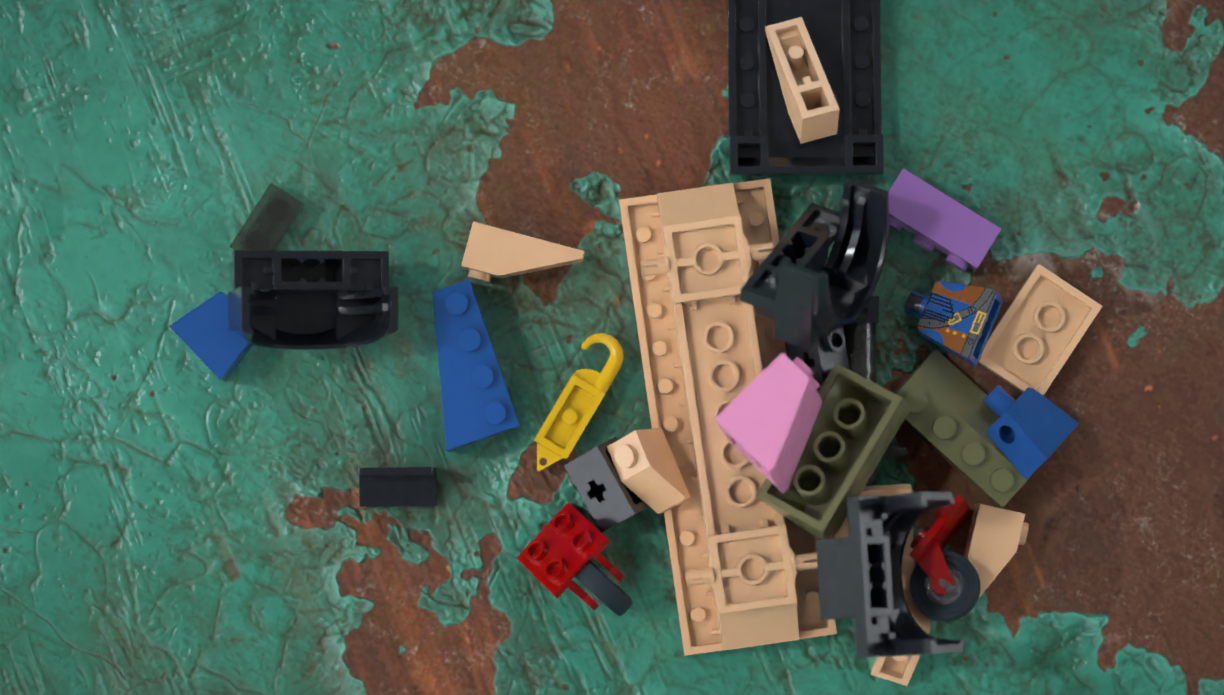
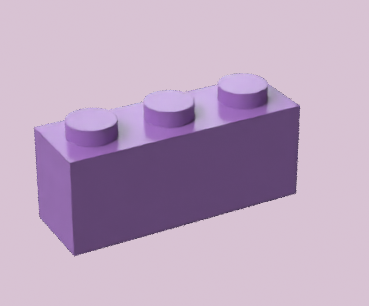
M904 168L888 190L889 228L900 232L901 228L912 233L915 235L913 242L930 252L934 248L947 255L945 261L962 272H965L967 268L972 271L978 268L1001 231V228Z

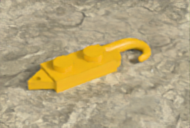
M596 333L587 337L582 343L581 348L583 350H587L592 344L602 343L609 348L610 357L600 373L591 369H580L572 374L534 439L537 442L538 472L563 458L568 459L621 369L624 360L623 348L612 335ZM542 458L547 460L546 465L540 464Z

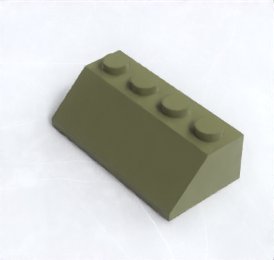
M935 348L894 393L903 398L909 410L903 423L995 507L1003 508L1031 475L1025 479L988 436L987 429L999 416L983 402L987 395Z
M835 363L818 391L823 403L789 488L782 493L766 478L756 494L757 498L795 525L822 540L834 539L848 515L847 497L860 495L909 413L902 397Z

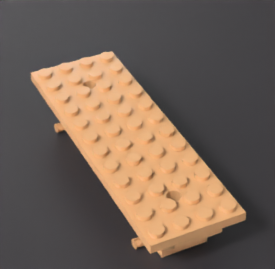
M768 178L740 183H727L620 199L619 206L651 428H662L691 497L664 512L684 656L837 634L835 620H821L816 541L822 539L798 527L757 498L756 494L766 477L728 441L714 420L782 352L787 356L785 341L774 338L775 321L757 315L756 306L740 301L742 286L780 242L771 180Z

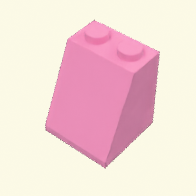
M783 352L714 419L728 441L782 493L790 486L823 403L817 392L820 385L812 377L813 372L798 357L791 361Z

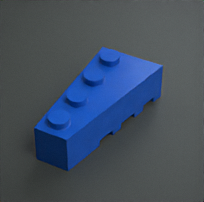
M466 280L434 291L433 302L446 451L450 452L519 428L521 425L470 280Z

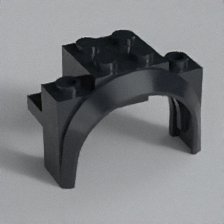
M849 178L843 185L841 212L811 203L742 286L740 301L756 306L757 315L775 321L774 338L810 351L819 338L827 340L833 332L855 320L864 310L876 288L886 256L889 236L888 191ZM834 242L833 247H832L831 252H830L829 257H828L829 247H830V245Z
M232 251V291L228 292V331H237L240 336L252 345L289 350L348 348L381 341L399 330L398 287H389V251Z
M915 492L891 496L847 497L849 537L816 541L821 620H855L857 658L956 653L963 651L964 640L935 638L918 625L906 602L902 582L903 552L912 527L926 512L955 504L952 492Z

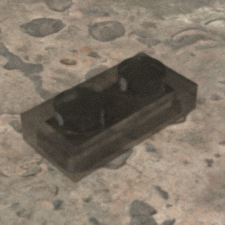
M270 183L229 247L233 250H276L304 207V204Z

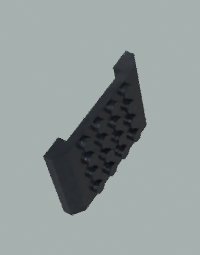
M727 0L730 176L883 175L880 0ZM802 17L840 109L837 134L802 144L788 114L765 32V26Z

